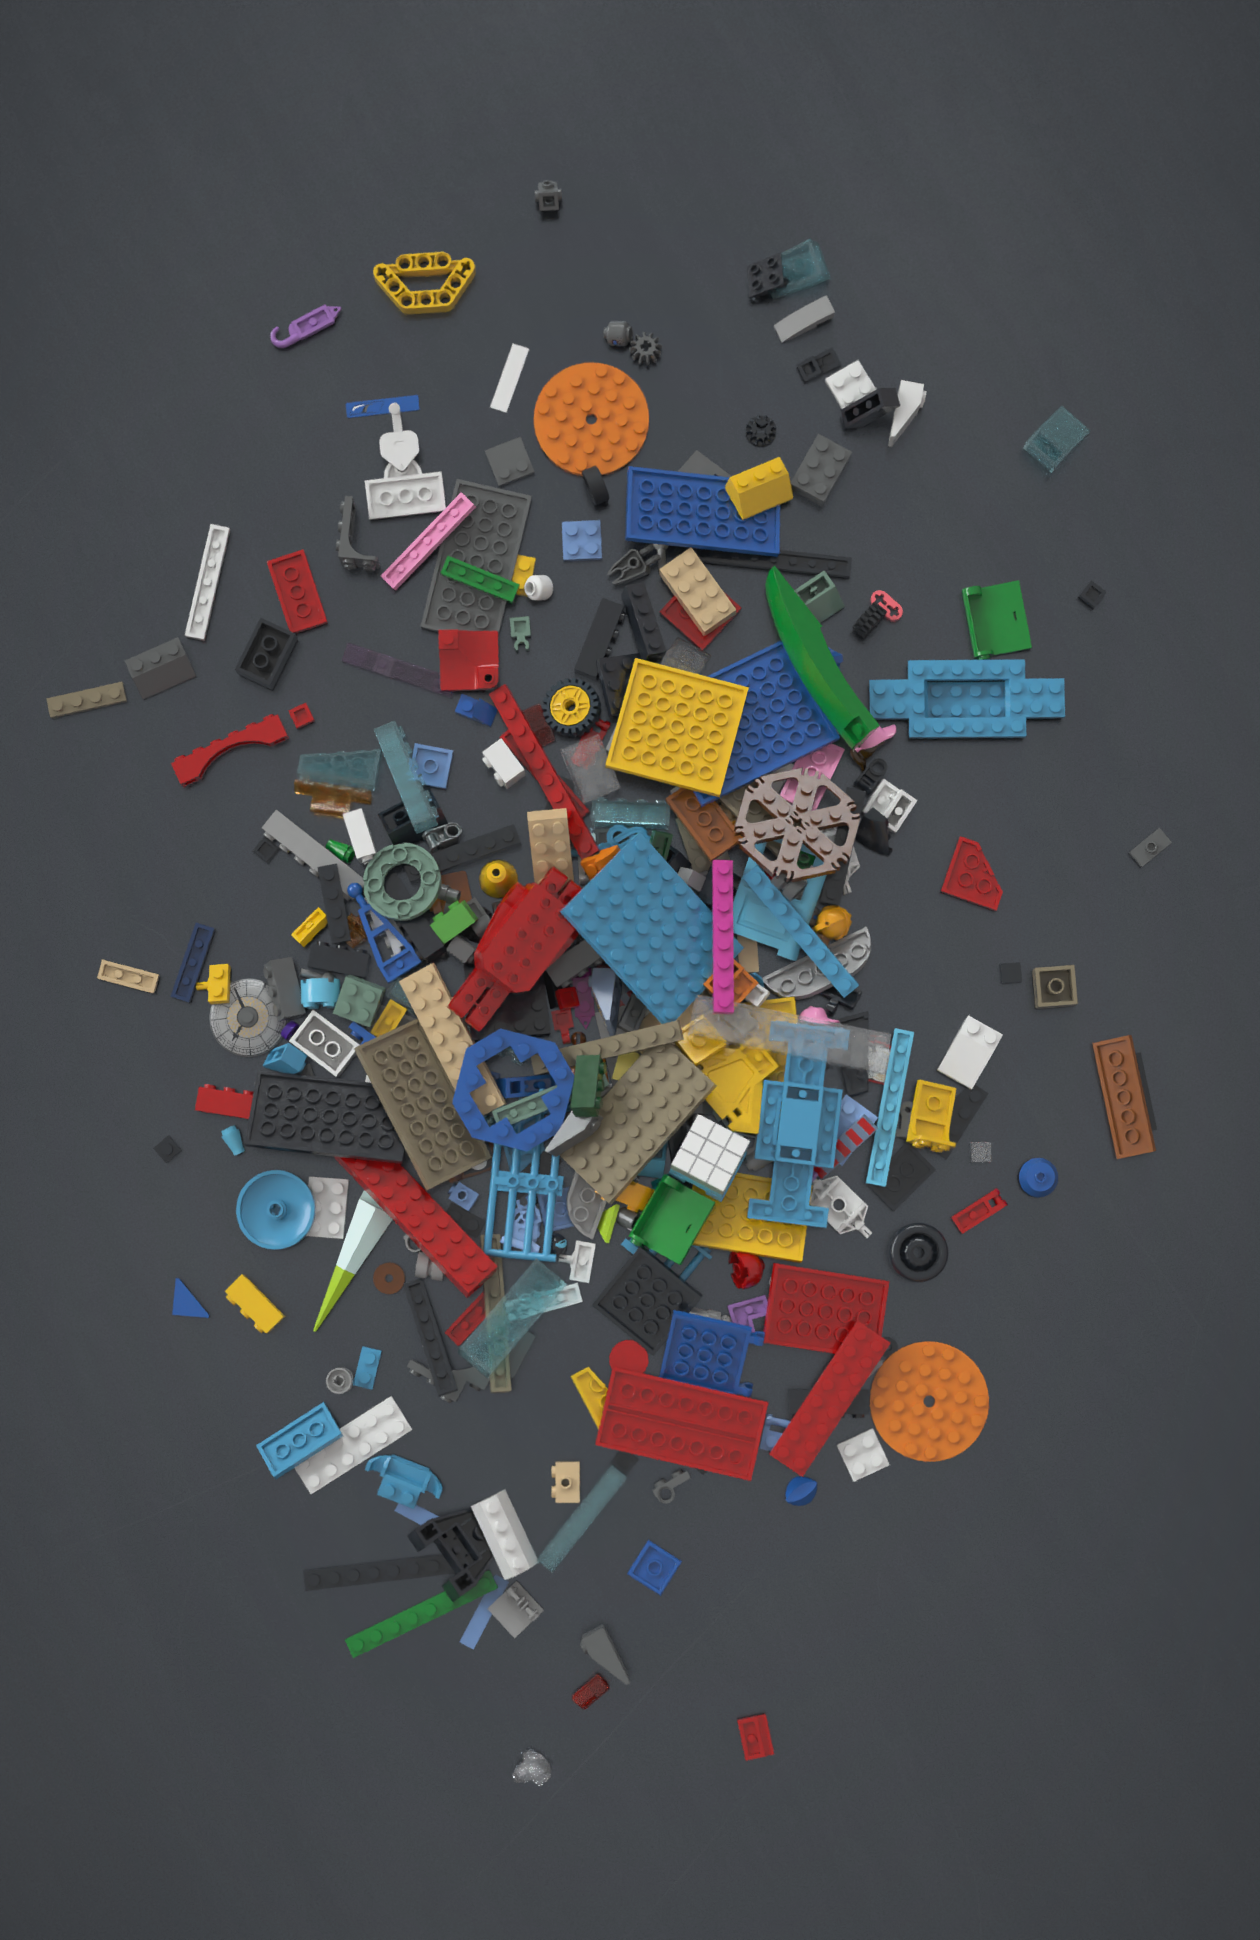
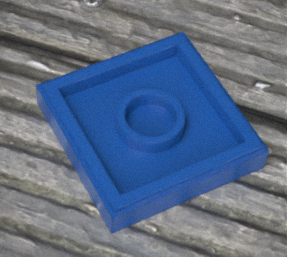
M648 1540L627 1574L661 1596L682 1561Z

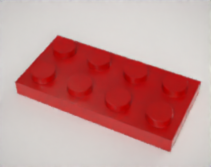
M302 549L267 561L289 631L296 634L328 623L304 550Z

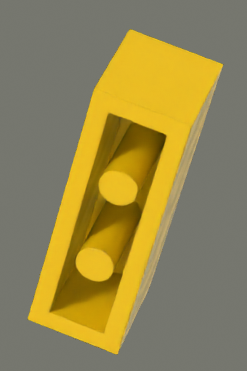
M244 1274L240 1275L225 1290L228 1294L226 1298L233 1305L237 1303L242 1308L240 1310L241 1314L247 1319L251 1318L255 1322L254 1327L260 1333H270L286 1317Z

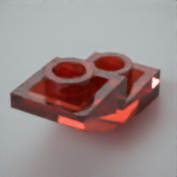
M540 703L522 710L541 746L556 740L551 727L543 716L544 712Z

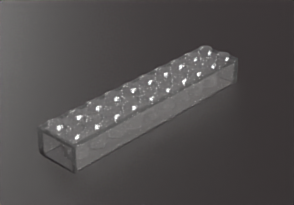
M696 994L687 1035L882 1075L885 1071L892 1034L734 1002L733 1014H713V997Z

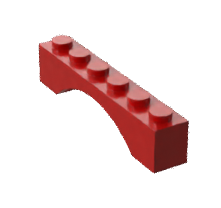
M270 714L264 717V721L258 724L256 722L250 723L245 727V730L240 732L238 730L233 731L223 740L220 738L210 742V746L205 748L198 747L188 756L181 755L175 758V762L171 763L180 784L185 787L201 780L209 765L229 749L247 744H262L272 747L288 740L289 737L278 714L275 716Z

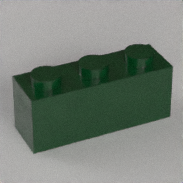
M577 1055L571 1100V1110L575 1117H598L599 1109H602L601 1092L604 1091L605 1087L603 1074H606L607 1068L600 1055Z

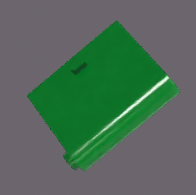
M1019 580L982 588L981 586H972L962 589L975 659L990 660L991 656L1032 649Z
M664 1174L629 1234V1237L632 1238L630 1242L638 1247L644 1245L681 1265L716 1202Z

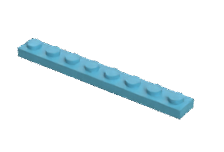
M894 1029L876 1125L878 1129L875 1131L866 1184L886 1187L914 1032Z

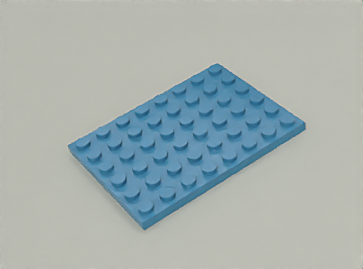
M640 832L560 911L661 1024L675 1021L706 989L703 984L713 974L712 912ZM733 936V957L735 958L744 947Z

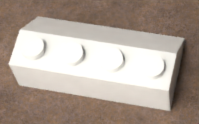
M506 1490L471 1506L504 1580L512 1578L539 1563Z

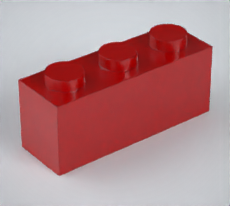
M205 1084L204 1087H199L195 1110L249 1119L254 1092L243 1090V1094L235 1093L236 1089L224 1087V1090H217L215 1085Z

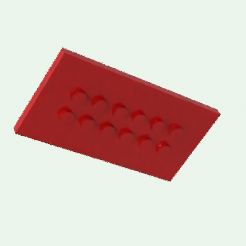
M613 1367L595 1445L751 1481L768 1402Z

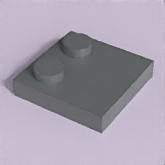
M521 437L485 450L499 487L535 474Z

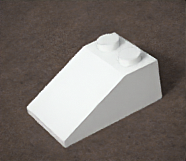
M901 380L898 390L901 406L894 411L888 447L894 445L917 415L919 408H923L927 392L923 391L924 384Z
M968 1015L937 1071L972 1090L1003 1034Z

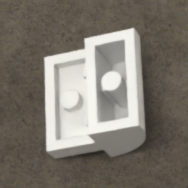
M882 779L861 812L865 814L874 807L888 819V831L896 833L917 800L902 789L899 790L887 780Z

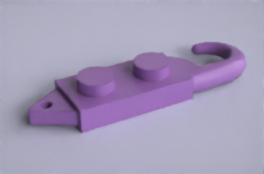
M325 304L292 321L289 325L290 337L282 341L276 339V332L279 330V327H276L271 332V342L279 348H285L299 340L302 341L334 324V320L341 311V307L326 306Z

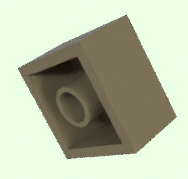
M1074 965L1039 967L1032 970L1036 1009L1071 1007L1078 1004Z

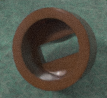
M578 1031L572 1034V1045H577V1034H580V1044L586 1043L584 1033Z

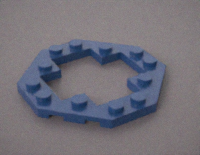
M500 1028L466 1049L452 1104L472 1138L528 1151L556 1135L562 1126L574 1083V1074L555 1042ZM509 1046L512 1047L520 1063L538 1053L558 1086L541 1097L550 1115L518 1134L507 1117L489 1127L470 1092L487 1083L477 1065Z

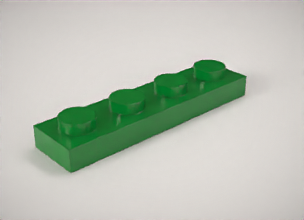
M447 556L440 573L442 576L512 604L520 587L518 583L450 556Z

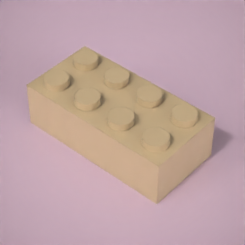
M691 547L659 569V575L703 636H706L736 615V608Z
M567 808L527 812L534 882L539 884L553 866L568 877L564 885L570 879L574 881Z

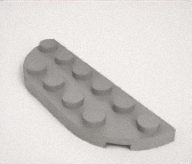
M867 927L828 945L831 952L852 976L865 966L871 953V938ZM808 955L762 978L764 985L772 993L782 998L795 997V1000L812 997L833 986Z
M575 1171L566 1197L567 1212L575 1228L586 1237L593 1239L607 1201L601 1199V1195L595 1193V1190Z

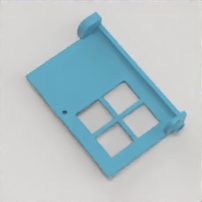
M783 839L774 841L782 844ZM767 842L755 844V848L763 854ZM802 844L801 851L816 856L804 844ZM816 856L812 867L820 866L824 862ZM750 857L742 877L757 865ZM827 875L806 879L808 884L804 889L801 900L794 898L790 902L808 924L812 918ZM741 878L733 901V933L779 949L777 955L797 961L801 949L800 945L746 881Z

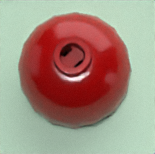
M731 1252L728 1262L733 1266L734 1273H731V1277L738 1289H747L756 1286L763 1276V1270L765 1269L764 1261L754 1254Z

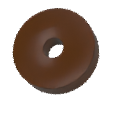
M383 1263L375 1270L373 1282L380 1292L394 1294L404 1286L405 1273L395 1263ZM389 1274L393 1277L391 1282L386 1281V1276Z

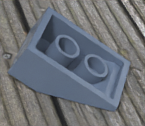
M593 968L592 975H589L588 985L592 988L591 995L595 998L609 1036H615L622 992L619 976L611 968Z

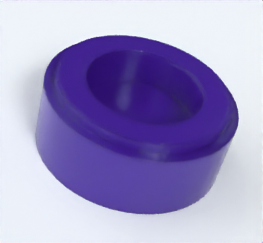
M290 1021L283 1028L281 1036L285 1040H289L296 1033L299 1025L295 1021Z

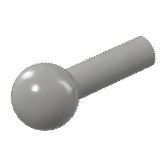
M654 544L661 557L658 561V570L666 565L665 550L669 545Z
M302 968L299 976L309 979L328 978V982H334V979H336V976L331 972L320 974Z

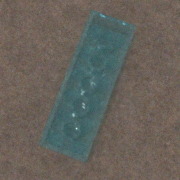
M535 1259L460 1347L457 1353L486 1378H489L567 1284L538 1259Z

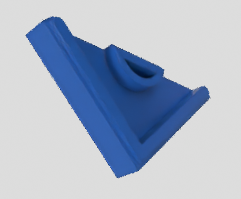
M176 1278L172 1315L210 1318V1315L181 1279Z

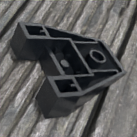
M472 1508L429 1519L407 1535L417 1552H420L434 1542L456 1575L442 1585V1588L452 1602L475 1587L494 1560L492 1551Z

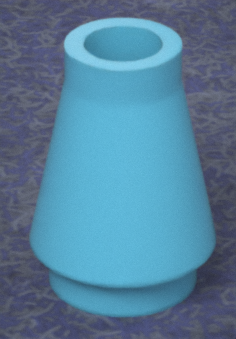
M233 1125L221 1131L222 1139L231 1149L234 1156L245 1151L239 1128L237 1129Z

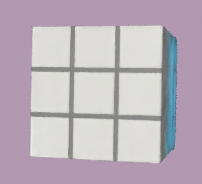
M698 1114L671 1164L668 1175L683 1183L688 1181L705 1190L706 1195L722 1202L747 1155L750 1141Z

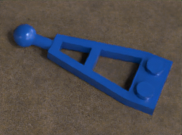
M351 883L347 888V893L350 897L355 898L361 907L358 913L376 963L387 982L391 983L420 965L422 961L415 953L413 946L409 944L387 918L377 913L366 902L362 895V886L359 883ZM370 911L383 923L373 931L366 917V914ZM389 929L406 949L383 962L375 938Z

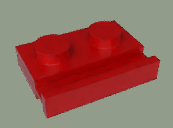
M766 1714L737 1719L746 1761L774 1755Z

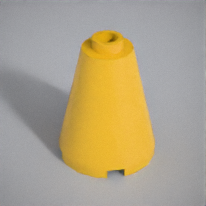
M496 859L486 863L479 874L481 889L492 898H503L509 889L518 882L515 868L505 860Z

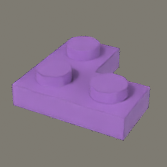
M766 1295L728 1305L732 1323L752 1327L751 1332H755L752 1319L766 1315L768 1302Z

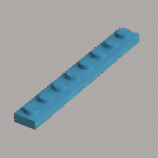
M758 864L742 877L844 998L859 986V983L788 899L771 883V879Z

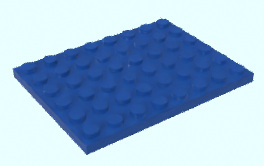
M782 641L707 676L749 687L720 797L697 791L693 792L701 807L754 782L761 776L768 775L839 740L840 737L834 726L819 708L800 679Z

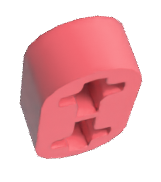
M882 590L875 591L871 596V605L876 601L875 596H883L882 601L886 605H883L881 602L878 604L887 611L884 617L890 622L900 620L903 614L902 607L886 592ZM887 607H890L892 610L896 608L898 616H890L891 611Z

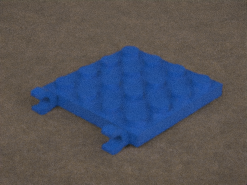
M674 1310L659 1377L734 1395L740 1394L751 1397L753 1384L750 1382L740 1383L748 1344L752 1343L757 1346H763L765 1333L761 1331L751 1332L752 1327Z

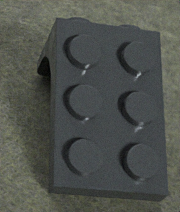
M345 496L344 502L341 501L340 513H342V521L339 520L338 524L340 540L337 539L336 542L339 560L346 569H356V567H362L366 571L380 569L378 557L359 554L352 548L356 504L353 496Z

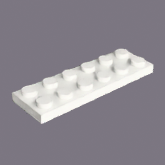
M390 1396L340 1428L343 1437L296 1466L295 1470L310 1494H313L413 1429L393 1397Z

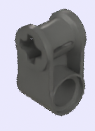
M451 822L425 831L422 838L427 841L430 853H434L458 844L462 829L459 824Z

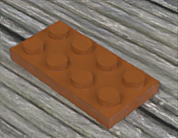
M680 788L665 799L710 862L736 846L738 839L743 838L741 835L735 836L734 825L716 801L701 807L693 790Z

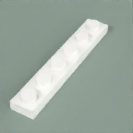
M210 524L185 637L205 641L230 534V528Z

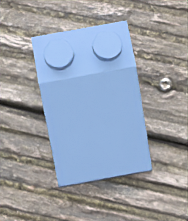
M846 1094L841 1101L837 1138L862 1115L865 1114L873 1123L876 1122L878 1117ZM850 1155L847 1158H845L839 1165L843 1166L847 1159L850 1157Z

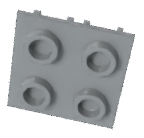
M517 1581L487 1608L514 1638L544 1611Z

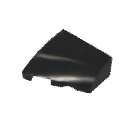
M872 807L863 815L855 839L866 847L882 854L890 855L893 851L888 846V840L891 838L888 831V819Z

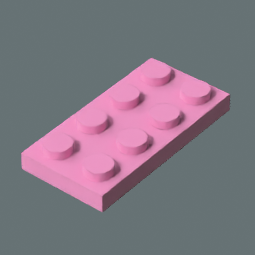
M831 743L797 760L792 770L803 768L801 772L803 775L804 770L808 768L809 776H814L815 772L818 771V779H820L822 772L831 780L845 749ZM787 779L780 793V796L791 805L793 804L798 782L795 779ZM821 786L817 789L811 811L817 810L827 789L826 787Z

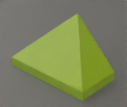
M618 1204L603 1211L597 1228L605 1243L610 1242L620 1208Z

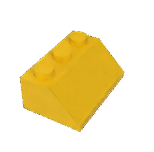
M780 457L729 477L725 485V489L742 520L793 499L789 473Z

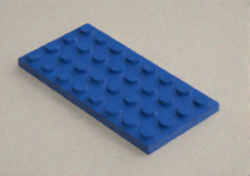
M629 466L627 469L625 541L778 557L780 549V505L742 520L725 489L729 477Z

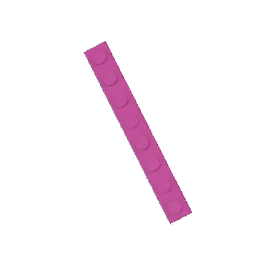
M713 860V1014H733V860Z

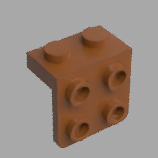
M465 871L441 875V884L449 885L452 889L461 891L459 903L463 900L468 902L472 899ZM437 897L435 903L430 908V912L434 911L435 916L441 911L444 913L446 901L440 900Z

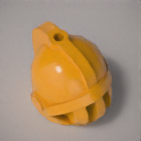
M828 905L822 908L817 917L816 926L812 927L816 934L818 933L830 940L837 941L847 935L852 924L850 920L852 915L845 908L837 905Z

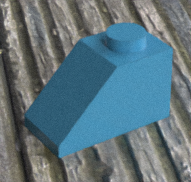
M287 1043L272 1049L263 1067L281 1073L295 1074L304 1069L306 1065L305 1060L308 1055Z

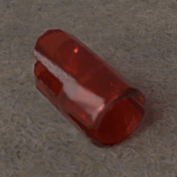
M596 1674L573 1694L572 1700L581 1709L586 1710L603 1696L610 1687L601 1675Z

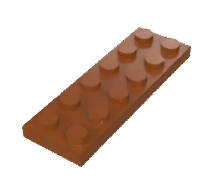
M1132 1035L1092 1043L1117 1159L1155 1152L1156 1148Z

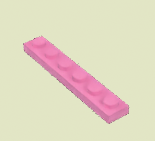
M461 492L381 577L396 591L476 506Z

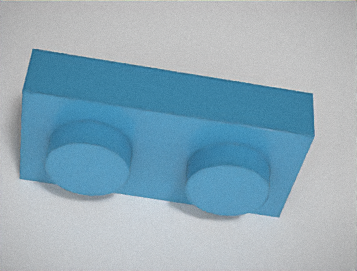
M362 1346L354 1378V1386L373 1390L382 1354L381 1350Z

